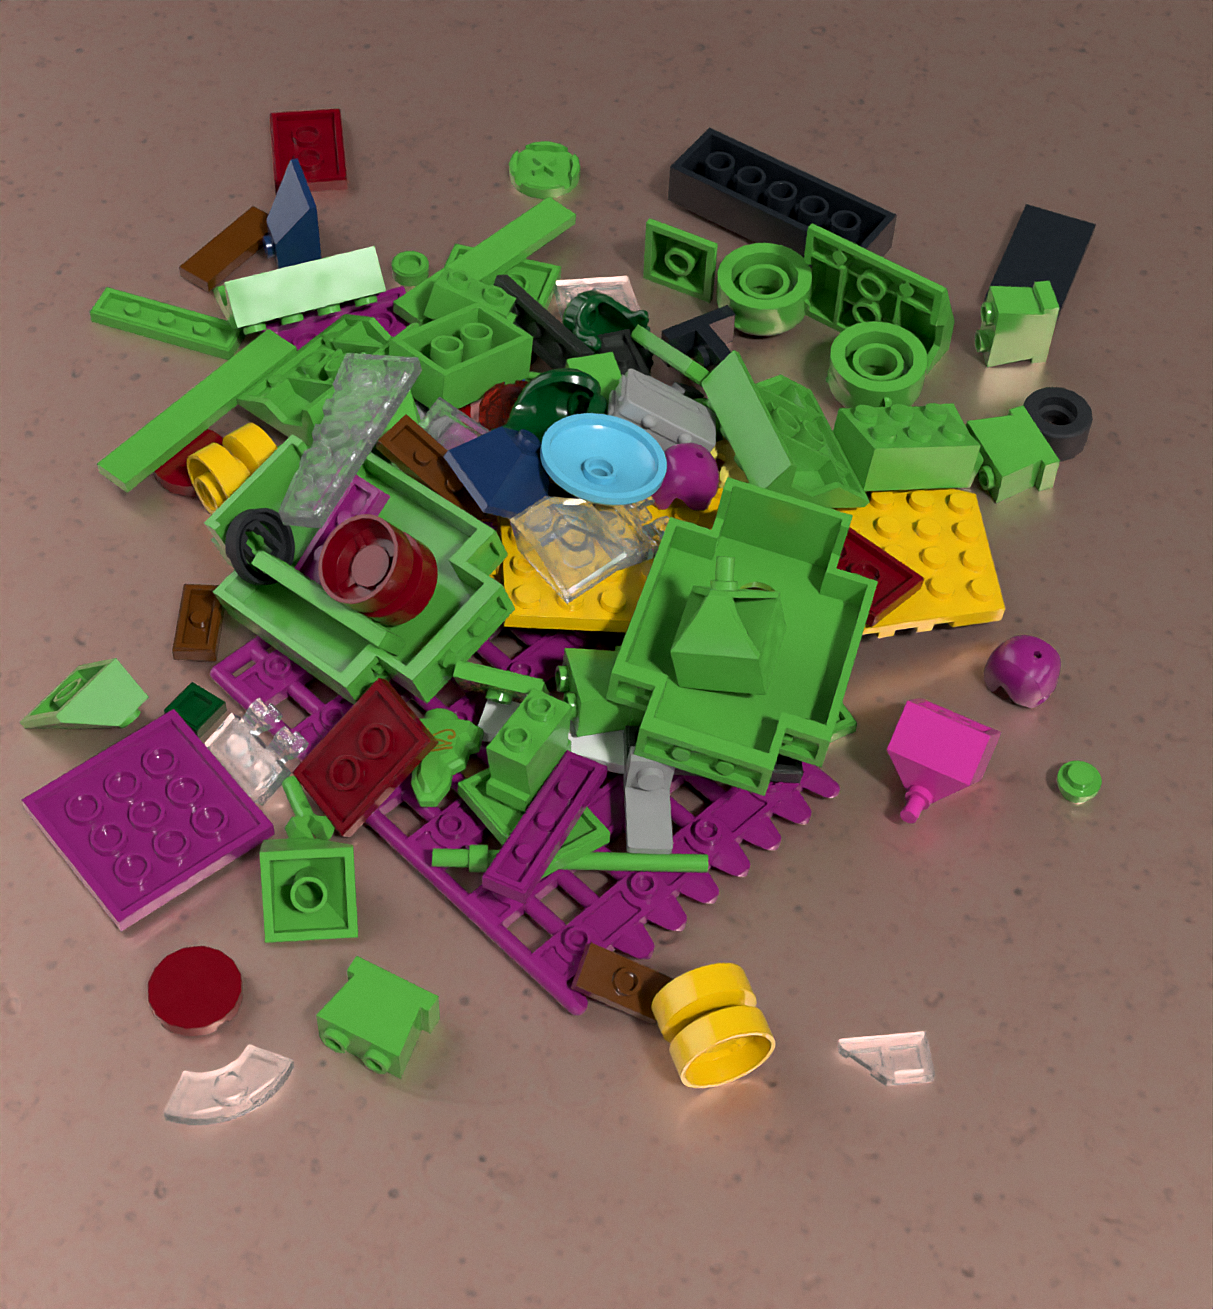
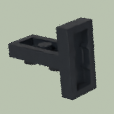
M728 305L662 330L661 339L689 358L693 357L695 362L709 372H712L731 353L725 344L733 342L735 313Z

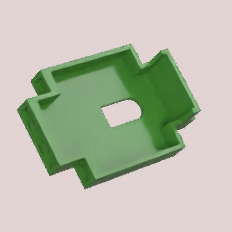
M292 434L204 522L214 536L211 539L212 543L227 564L232 566L225 552V540L233 519L239 513L248 509L269 508L280 513L291 527L295 541L292 567L295 568L355 473L391 496L378 517L424 543L432 551L438 569V579L434 594L425 609L412 620L395 626L383 625L403 638L406 643L398 656L377 647L280 582L271 585H253L244 581L234 570L213 591L214 595L231 617L353 705L378 678L386 679L388 682L392 679L419 699L428 703L453 677L456 662L460 660L468 661L515 610L503 585L489 576L508 556L506 549L494 529L359 444L328 473L318 466L305 443ZM253 531L245 532L249 538L246 544L252 549V553L255 556L258 551L271 553L272 550L264 543V538L256 535ZM248 562V564H249L254 570L258 571L253 565H251V564Z
M727 477L712 530L670 517L612 669L606 695L607 700L645 711L634 755L763 796L766 794L778 754L822 767L878 583L876 580L836 568L853 515ZM716 556L735 557L733 581L738 582L737 589L755 587L780 593L786 631L766 695L679 687L670 651L693 585L710 586V580H715Z

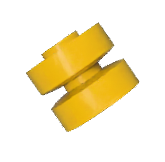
M247 423L227 434L223 438V446L218 443H211L188 456L187 470L199 499L210 515L278 449L267 433L256 424Z
M716 963L693 969L669 982L653 999V1014L663 1038L671 1043L669 1052L682 1083L688 1087L709 1088L734 1081L758 1068L771 1056L775 1049V1039L763 1012L755 1007L757 1002L756 996L743 968L739 965Z

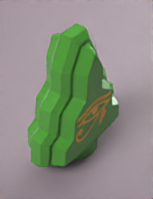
M442 708L431 709L425 713L424 718H419L439 742L411 772L412 790L420 807H436L450 790L453 775L466 769L470 755L479 752L484 737V730L475 726L471 721L461 720L454 712Z

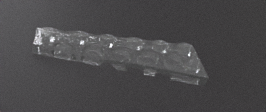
M346 353L333 382L334 394L331 399H326L323 405V420L321 424H315L312 431L314 440L312 446L304 450L299 462V469L295 472L278 511L283 525L307 528L323 527L422 372L419 357Z

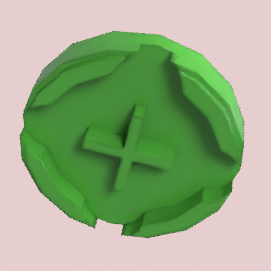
M549 141L533 142L525 145V150L520 153L517 150L512 155L509 162L510 181L517 191L529 197L546 199L547 197L558 198L568 194L577 186L580 179L579 158L575 153L574 156L569 153L568 148L562 144Z

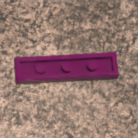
M567 750L482 876V887L525 904L607 777V766Z

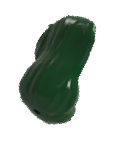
M575 368L553 369L539 374L524 387L513 406L507 423L502 427L516 431L525 429L533 433L542 443L545 432L555 422L576 414L596 413L606 415L608 402L601 395L599 382L591 375Z

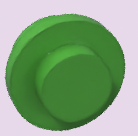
M1083 761L1065 763L1059 769L1056 780L1062 796L1074 803H1084L1095 797L1102 783L1098 770L1091 764Z

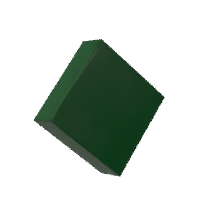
M191 682L164 709V714L174 709L200 739L227 711L225 701L196 683Z

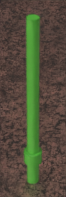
M470 845V849L433 848L432 867H468L469 872H486L500 850H488V845ZM591 852L559 870L708 873V854Z

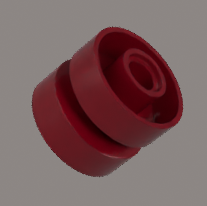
M356 515L342 522L327 538L319 557V578L326 593L334 600L355 611H359L366 617L383 625H400L415 618L428 605L436 589L438 569L432 551L424 543L376 515Z

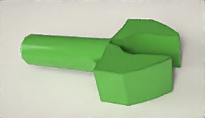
M295 776L285 778L282 782V787L295 814V817H291L285 827L288 838H314L312 835L314 834L316 839L329 841L335 829L334 825L326 816H319L313 813L304 790Z

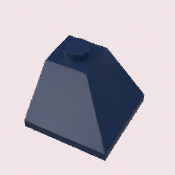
M298 158L292 159L289 162L266 220L268 236L262 237L266 256L268 259L274 258L277 269L322 259L317 207Z
M501 426L448 450L444 455L445 460L483 512L541 527L547 521L549 475L545 471L540 458L541 442L533 433L525 429L516 431Z

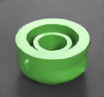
M754 243L733 250L720 263L717 272V306L720 308L728 305L735 313L734 328L759 337L775 336L793 329L801 323L809 312L812 271L809 264L804 262V258L794 250L778 244Z
M862 322L843 330L834 339L830 351V366L826 382L829 384L834 398L845 408H856L858 405L891 407L893 404H903L910 407L917 401L923 389L928 355L919 338L910 331L887 322Z

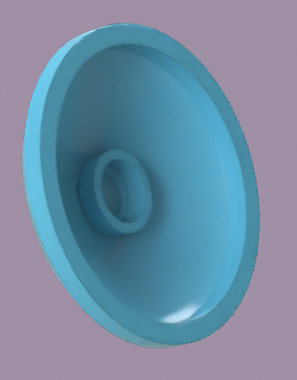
M576 414L555 422L545 432L540 448L542 465L557 485L581 500L599 505H627L650 497L662 485L667 469L664 451L648 432L627 420L605 414Z

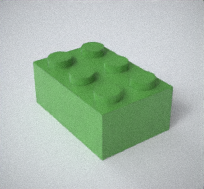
M478 301L391 338L388 380L410 388L415 399L442 417L529 377L533 336Z
M937 403L910 407L903 404H893L891 407L858 405L856 408H839L833 429L864 491L968 487L981 446L971 436L967 428L962 426L945 406Z

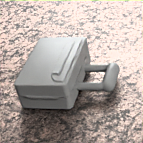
M630 368L625 375L622 374L618 386L609 394L608 415L627 420L641 427L659 443L663 451L677 444L694 443L702 445L711 452L716 445V414L710 408L690 399L678 390L651 376L644 375Z

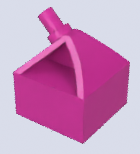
M923 698L907 700L887 748V752L907 791L905 794L906 803L900 812L901 819L913 824L917 821L922 810H927L930 804L981 781L1002 732Z

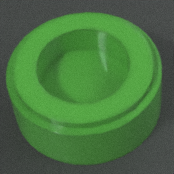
M405 251L396 255L392 260V276L400 285L417 286L429 277V261L422 253Z

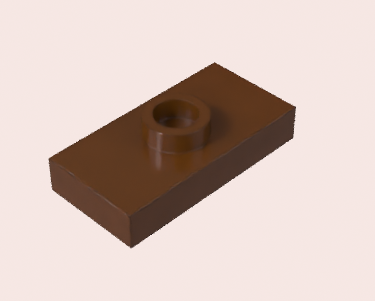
M184 584L172 648L174 660L217 661L225 608L213 593L219 585Z
M591 942L585 946L570 989L655 1025L658 1023L652 1011L653 999L674 978Z

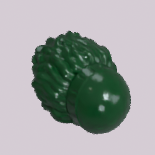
M596 290L584 291L575 296L567 305L562 324L594 352V355L601 348V340L596 335L630 329L632 333L638 324L651 332L650 327L647 326L649 314L646 310L632 311L615 301L612 297ZM636 342L651 373V368L654 365L652 360L654 354Z

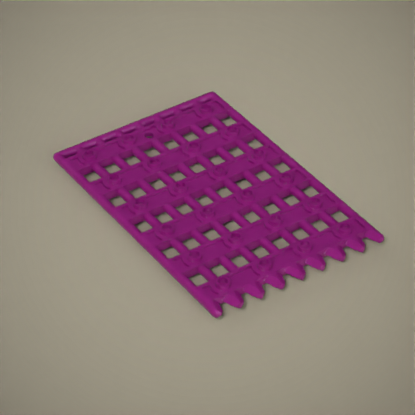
M483 522L484 524L494 529V526H492V522ZM503 622L476 652L496 669L543 679L547 690H549L556 684L555 670L557 666H562L564 648L615 651V648L609 643L623 632L553 629L545 636H541L533 628L504 627ZM506 628L529 647L513 660L490 642L492 638ZM256 636L213 666L210 676L302 762L350 710L353 704L341 695H338L325 705L304 686L315 677L277 649L269 654L266 650L271 645L259 636ZM250 661L255 663L239 676L235 677L233 675L234 672ZM452 677L450 680L460 688L454 677ZM391 679L389 681L405 702L413 699L426 712L436 708L450 710L459 719L471 721L475 726H478L487 703L485 694L464 689L461 690L466 695L449 708L436 696L428 703H425ZM288 696H291L310 714L308 718L293 729L271 710ZM482 741L480 750L475 755L489 767L486 751L489 743ZM803 761V777L800 783L770 781L765 796L734 786L726 792L715 781L702 776L673 775L670 794L687 781L709 799L712 804L695 817L670 796L671 820L681 828L673 836L671 854H708V870L714 866L733 876L745 877L750 870V861L739 845L742 841L746 840L766 850H777L781 843V835L770 818L777 814L794 823L807 824L811 818L812 811L800 792L806 788L826 798H835L840 792V786L818 766ZM461 772L453 775L451 788L458 793V783L467 778ZM412 773L405 778L365 821L574 1016L582 1015L588 1007V1000L585 995L570 989L587 944L592 942L612 952L617 948L638 959H650L655 945L644 927L648 921L671 931H683L687 923V916L676 897L682 893L699 902L714 904L719 895V889L709 872L606 871L618 882L599 897L573 874L577 870H557L540 879L525 904L484 888L482 885L469 894L445 872L449 867H432L433 848L470 849V845H479L480 842L492 833L461 797L443 811L437 806L420 807L411 786ZM624 774L617 775L604 787H599L587 806L610 831V842L592 852H611L606 846L623 832L626 834ZM403 801L428 822L410 837L405 835L385 816ZM557 886L562 887L585 908L568 924H565L540 901ZM524 913H527L552 936L534 952L507 929Z

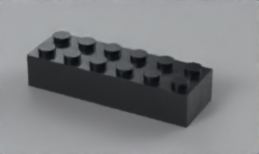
M710 127L670 166L669 201L756 243L782 245L794 250L804 258L808 227L813 223L881 257H884L892 247L896 214Z

